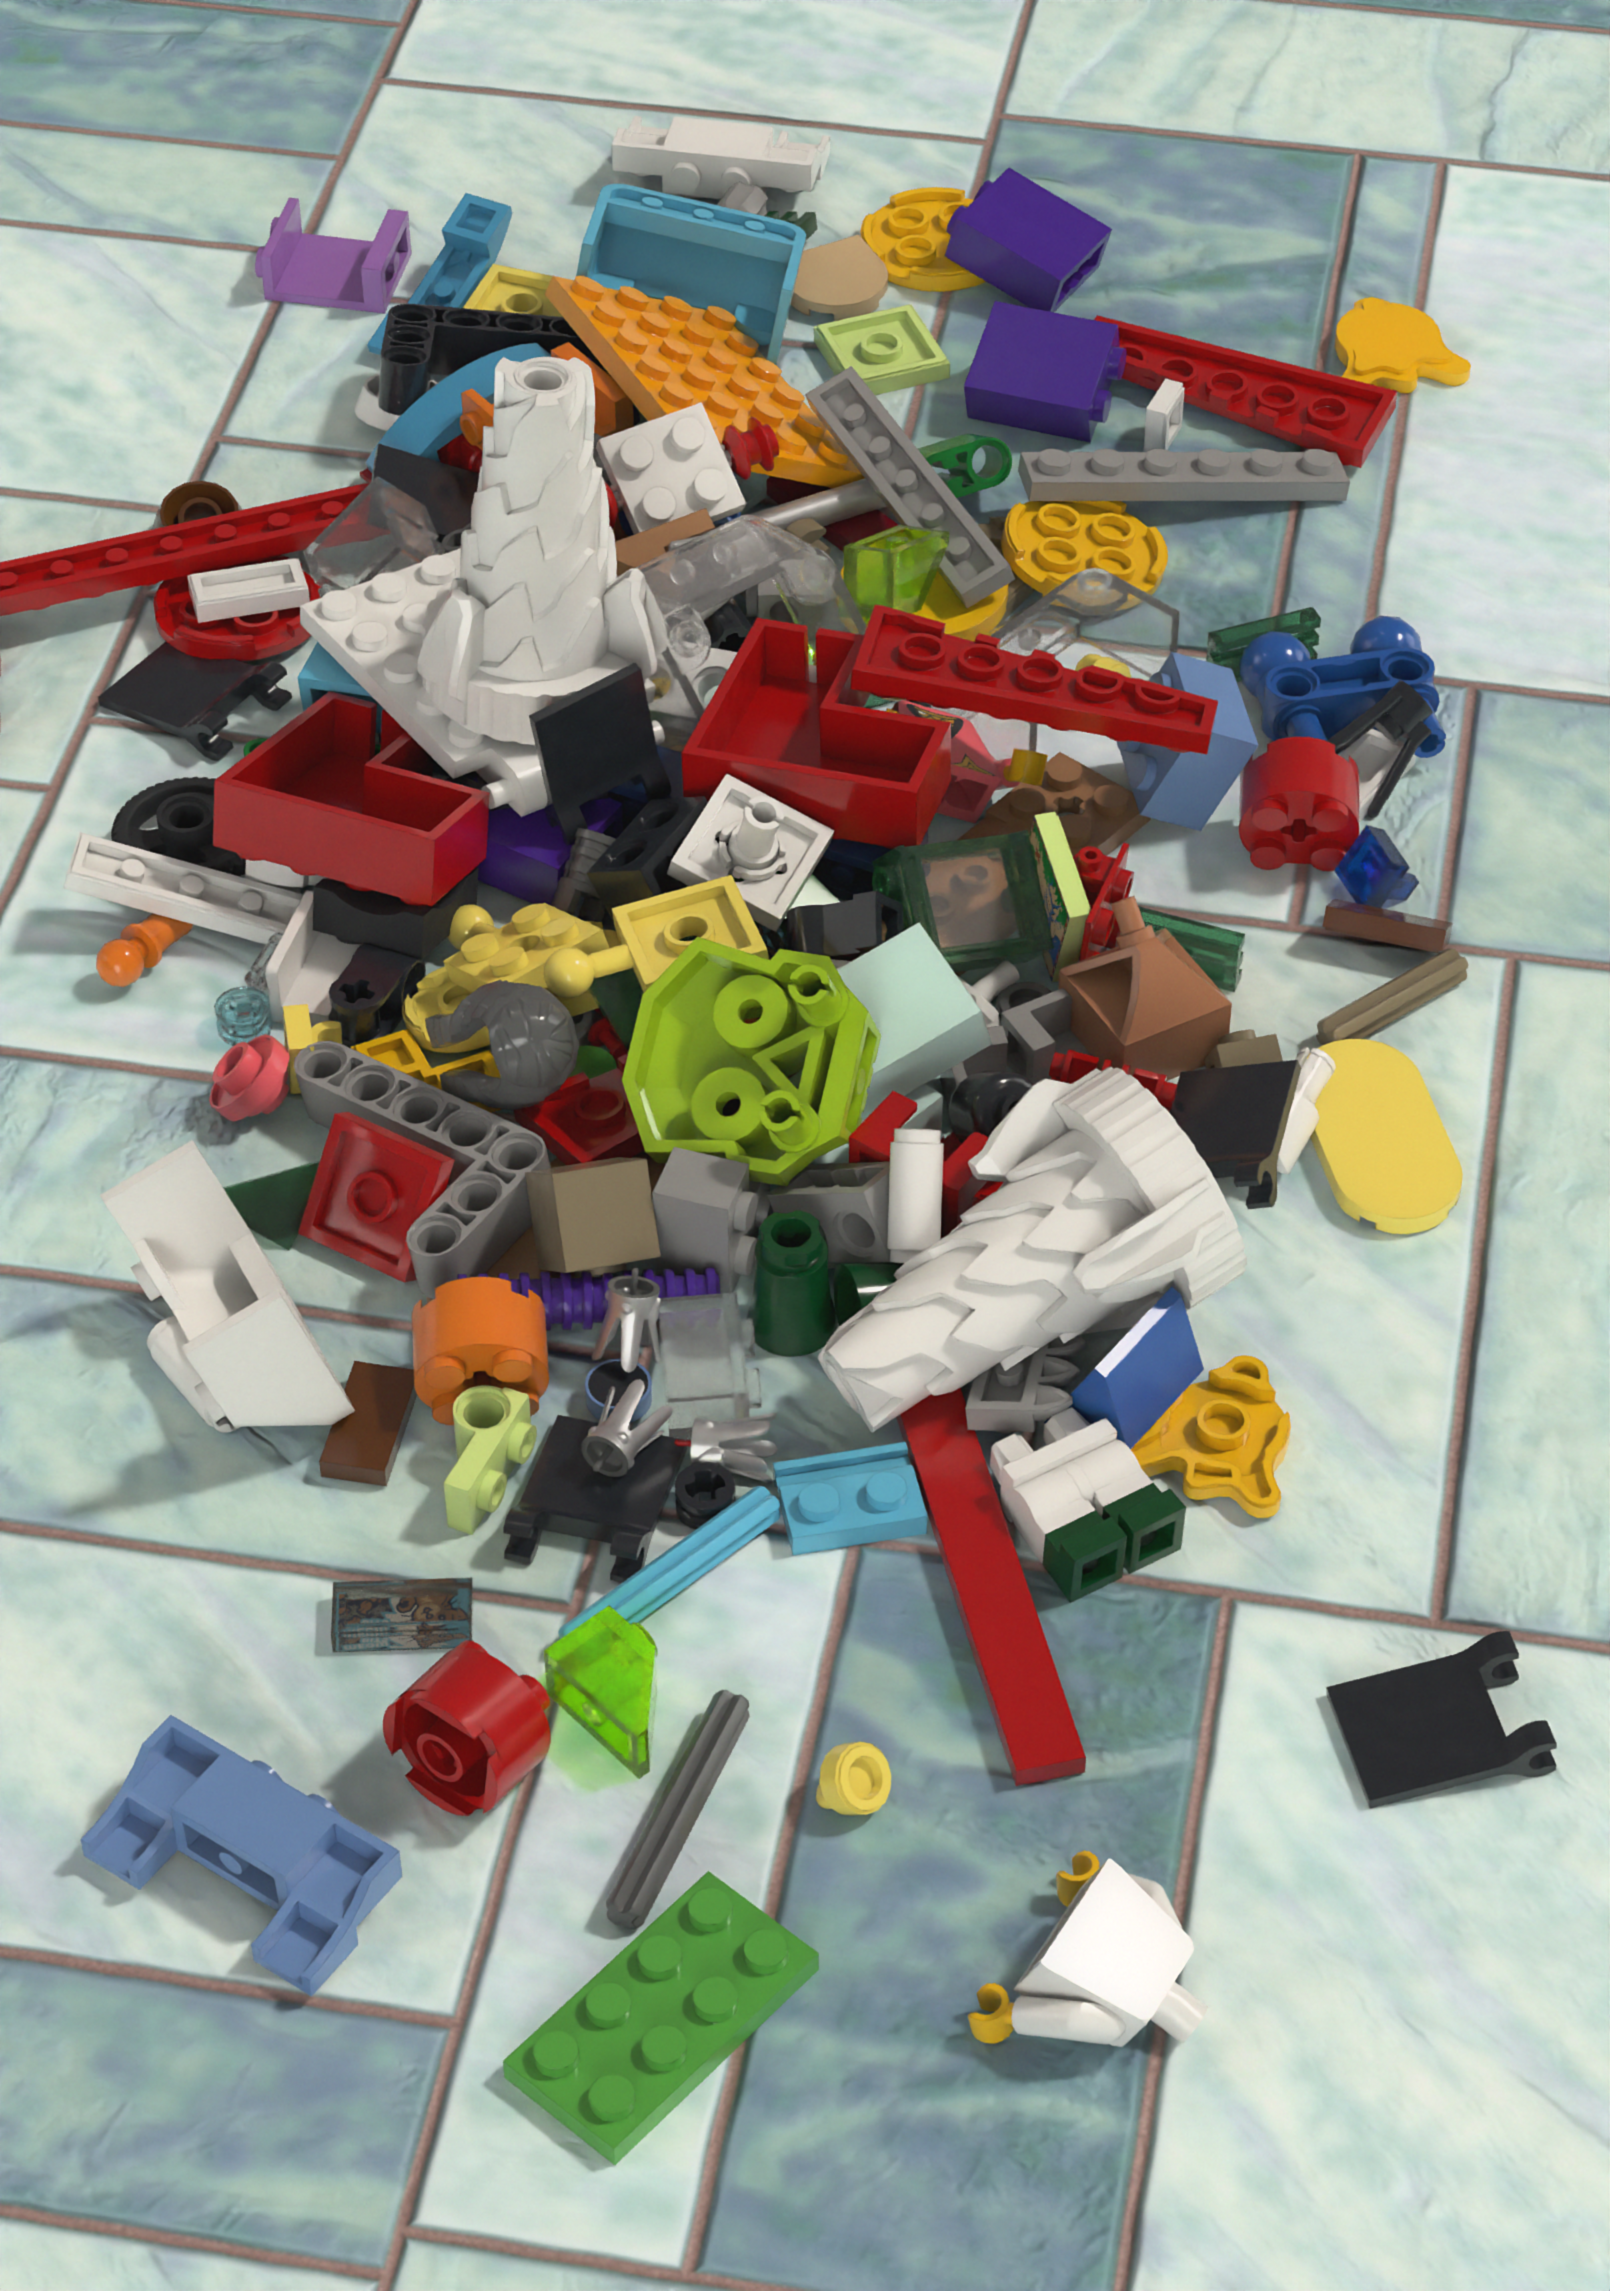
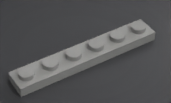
M852 366L805 394L810 408L966 608L971 607L1015 580L1009 563Z
M1045 449L1041 452H1021L1018 473L1029 501H1346L1350 486V480L1337 453L1322 449H1309L1305 452H1275L1270 449H1257L1253 452H1223L1217 449H1204L1200 452H1170L1165 449H1151L1147 452H1118L1112 449H1098L1094 452H1064L1059 449Z

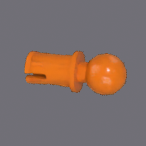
M152 913L138 924L132 923L127 925L122 930L120 939H114L105 943L97 953L96 969L101 979L111 986L126 987L135 983L143 973L144 967L151 968L156 966L162 959V953L174 942L188 934L193 928V924Z

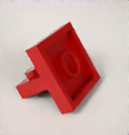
M350 1112L335 1113L298 1234L404 1283L415 1281L417 1279L406 1242L407 1231L444 1193L455 1160Z

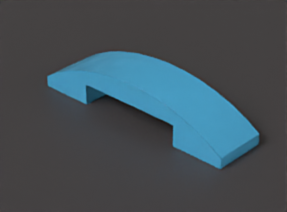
M465 193L441 230L445 246L407 304L463 308L492 264H495L513 214L511 206ZM388 313L367 344L369 352L381 354Z
M537 343L505 348L469 363L440 381L414 402L396 420L378 444L440 462L436 451L462 433L460 427V416L463 415L462 392L472 388L490 404H493L495 367L503 357L510 361L523 362L531 358L551 357V355ZM378 444L365 462L371 473L373 472L375 452Z

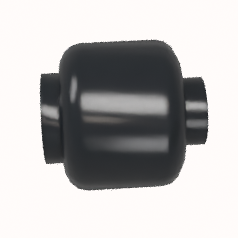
M985 1070L965 1078L957 1085L952 1094L948 1112L951 1129L959 1142L963 1143L974 1132L989 1137L992 1131L1034 1084L1023 1075L1009 1071Z

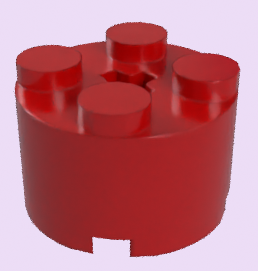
M1312 737L1278 739L1267 744L1266 753L1254 760L1252 755L1240 772L1239 836L1242 844L1249 851L1251 863L1255 867L1263 870H1274L1281 867L1284 863L1311 864L1314 868L1321 871H1334L1345 864L1346 854L1355 846L1359 837V769L1356 762L1350 756L1349 761H1346L1335 753L1336 745Z
M464 1640L453 1650L443 1655L387 1707L383 1716V1734L392 1756L400 1749L413 1767L405 1777L426 1799L441 1809L458 1816H470L476 1809H483L484 1814L491 1810L546 1757L550 1748L551 1735L544 1712L550 1706V1698L545 1688L535 1678L529 1675L518 1676L506 1664L489 1655L480 1644L472 1640Z

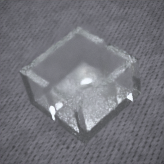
M379 476L303 551L314 582L321 587L318 590L321 598L330 591L344 590L370 581L378 574L395 572L420 563L428 556L446 553L442 544L436 540L438 534L426 506Z

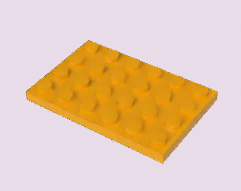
M552 276L545 296L647 421L702 402L720 445H722L726 426L732 425L739 433L746 432L747 422L751 417L757 418L762 425L769 424L779 445V456L774 457V468L772 471H766L758 463L751 466V472L829 488L839 487L865 478L816 414L803 402L805 399L803 394L788 385L781 376V369L762 355L758 350L759 344L753 338L735 327L737 319L727 310L717 306H708L707 310L694 308L685 301L673 296H665L663 300L650 298L641 291L629 286H621L619 290L610 289L584 276H576L574 280Z

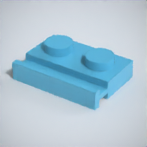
M906 1442L773 1463V1481L779 1494L780 1508L793 1555L927 1534V1513L913 1464L910 1465Z

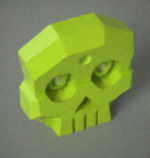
M697 936L643 993L628 1052L622 1083L645 1152L657 1163H667L674 1147L749 1164V1181L788 1186L790 1180L816 1158L844 1144H849V1136L862 1122L861 1114L865 1109L868 1096L867 1088L870 1087L874 1070L872 1066L876 1061L881 1034L869 1011L845 985L829 956L779 949L772 959L768 960ZM757 1006L763 1008L761 1018L757 1022L751 1024L744 1022L745 1014L749 1009ZM802 1070L799 1088L797 1089L787 1077ZM731 1099H740L741 1106L739 1111L732 1116H723L724 1105Z

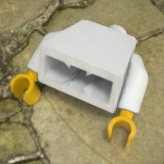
M1084 1850L1072 1857L1073 1875L1065 1871L1056 1873L1058 1898L1068 1908L1014 1988L1021 1996L1015 2002H1010L1008 1993L1002 1986L996 1983H987L978 1990L977 1998L981 2009L994 2013L985 2015L971 2012L967 2015L972 2034L983 2043L994 2044L1001 2042L1015 2030L1017 2034L1123 2047L1149 2020H1152L1179 2042L1183 2043L1199 2025L1208 2010V2006L1175 1982L1193 1953L1194 1945L1192 1939L1182 1930V1926L1163 1887L1155 1881L1126 1873L1110 1858L1100 1867L1097 1856L1090 1851Z

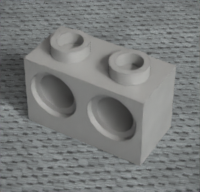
M890 1162L809 1164L790 1180L788 1186L779 1185L767 1195L774 1213H790L795 1210H801L810 1213L819 1220L820 1235L824 1238L828 1247V1268H836L840 1263H890V1249L887 1248Z

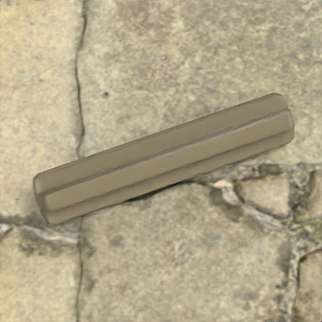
M1447 948L1321 1019L1317 1023V1041L1319 1044L1325 1045L1333 1041L1362 1039L1466 980V969L1469 966L1468 961L1465 957H1461L1456 949Z

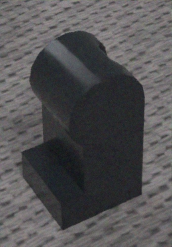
M877 891L854 894L853 900L826 905L799 906L788 910L786 913L787 950L829 956L831 960L852 962L904 931L903 904ZM882 920L887 928L885 941L882 940Z

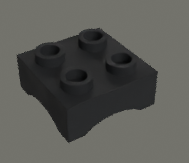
M475 867L433 906L408 905L396 896L374 890H354L347 887L344 882L323 878L314 886L313 930L336 936L337 940L346 944L357 945L367 943L422 960L450 935V927L456 911L463 905H477L479 868Z

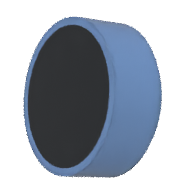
M621 1358L610 1359L597 1364L590 1370L585 1379V1397L588 1410L595 1418L600 1420L610 1387L613 1386L615 1393L608 1411L607 1420L628 1386L633 1381L641 1379L644 1382V1392L630 1422L640 1419L647 1413L652 1404V1380L649 1372L645 1367L637 1363L634 1371L628 1373L621 1366Z

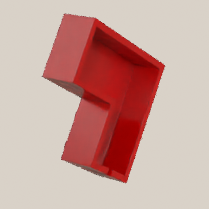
M756 618L681 752L683 797L705 796L709 802L725 775L728 774L834 830L832 839H846L880 845L892 850L903 849L917 852L951 782V722L864 708L871 693L850 689L852 669L864 635L818 628L815 634L817 683L809 682L808 626Z
M329 691L214 780L213 846L236 852L240 858L245 860H265L287 866L293 872L300 875H320L338 880L354 890H374L396 896L408 905L433 906L486 858L490 792L433 778V758L385 709L382 710L380 753L375 756L377 703Z

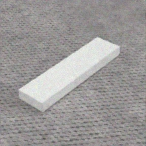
M81 832L76 842L63 887L67 890L277 947L303 897V894Z

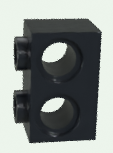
M705 796L651 799L587 871V876L613 922L612 908L689 887L668 875L667 872L671 860L706 807L708 801ZM719 837L715 839L716 842L719 844V841H721Z

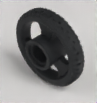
M175 778L171 781L166 780L163 783H157L155 786H149L146 790H142L137 795L131 797V800H128L125 806L121 807L120 812L117 813L114 819L111 841L241 877V875H245V859L240 858L236 852L213 846L214 780L216 778ZM156 815L158 829H139L147 820Z

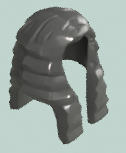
M498 980L479 987L463 999L452 1014H436L425 1018L426 1029L432 1048L456 1045L469 1039L484 1026L488 1027L491 1054L499 1070L500 1078L468 1069L452 1070L440 1074L442 1091L466 1102H480L488 1107L508 1110L538 1105L540 1101H544L547 1096L560 1089L576 1066L579 1041L572 1016L552 993L540 986Z

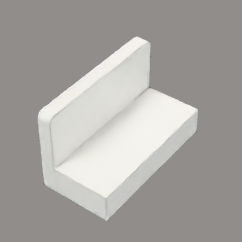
M305 891L266 967L265 974L272 1022L283 1024V1006L308 1004L311 1028L323 1021L337 1020V1012L330 1005L329 989L331 984L339 978L351 962L352 956L361 944H346L337 940L336 936L313 930L314 891Z

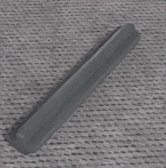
M725 1689L720 1690L712 1697L606 1900L607 1918L615 1925H623L630 1930H635L644 1924L750 1717L748 1711L749 1701L743 1695H734Z

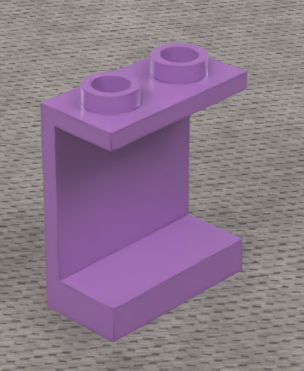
M289 198L280 217H274L272 220L270 237L265 247L260 246L256 254L255 271L258 278H263L265 300L385 314L412 255L408 211L388 209L374 241L302 233L299 199Z

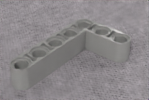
M319 1041L310 1044L295 1057L294 1070L308 1117L315 1123L330 1129L335 1113L350 1112L455 1160L447 1184L449 1187L407 1231L406 1242L420 1291L425 1296L435 1299V1288L446 1282L457 1280L458 1274H466L467 1278L478 1277L480 1273H486L531 1227L532 1219L525 1172L551 1168L546 1145L543 1139L536 1133L337 1042Z

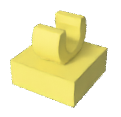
M308 1004L283 1006L284 1046L288 1049L290 1055L287 1069L291 1094L301 1093L294 1070V1060L302 1049L319 1041H333L342 1044L340 1022L323 1021L311 1028Z

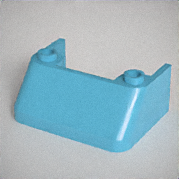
M609 184L601 189L582 242L576 276L588 277L603 287L619 290L621 286H629L641 291L646 296L664 299L665 296H673L693 307L707 310L708 306H717L725 309L736 317L735 327L753 338L759 345L770 344L767 360L777 365L806 233L797 225L783 220L636 186Z

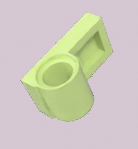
M490 1385L475 1386L462 1392L453 1404L458 1461L444 1481L448 1527L473 1535L487 1511L493 1513L497 1510L505 1494L507 1478L517 1463L524 1464L528 1460L536 1442L537 1429L535 1425L531 1424L529 1395L507 1387L501 1389Z

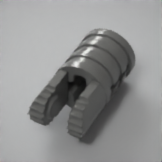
M577 828L576 840L570 849V857L566 861L563 877H560L551 906L573 915L581 896L584 898L578 918L583 921L603 923L607 910L586 873L616 839L592 830Z

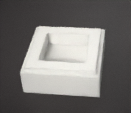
M1165 379L1146 408L1144 452L1151 449L1168 450L1180 431L1184 403L1183 383Z

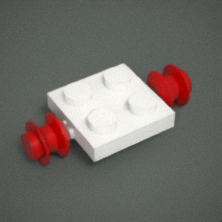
M701 402L599 439L596 450L612 484L609 486L605 482L609 503V527L611 526L612 529L615 527L618 508L621 507L634 535L706 508L712 522L743 511L746 501L733 472L742 479L747 480L751 477L752 465L759 463L764 470H773L774 457L779 456V445L773 429L769 424L762 425L757 418L751 417L748 419L746 432L739 433L732 425L726 426L722 445H720Z

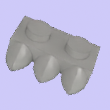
M1077 1335L1063 1344L1058 1336L1005 1371L999 1362L974 1378L965 1408L968 1430L996 1431L999 1433H1012L1016 1431L1035 1432L1037 1421L1049 1419L1053 1415L1069 1408L1073 1404V1397L1060 1388L1074 1381L1080 1375V1369L1066 1360L1086 1348V1340Z

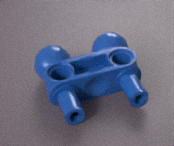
M1379 616L1364 623L1355 633L1350 645V654L1311 660L1310 652L1301 641L1290 633L1274 631L1267 632L1253 639L1244 649L1239 662L1242 684L1259 700L1262 707V731L1273 741L1288 737H1312L1327 741L1377 704L1401 680L1421 695L1433 712L1423 722L1432 733L1418 746L1414 753L1415 756L1429 758L1440 753L1445 747L1444 739H1446V734L1435 715L1440 700L1433 683L1435 673L1434 661L1429 655L1422 652L1419 634L1400 617Z

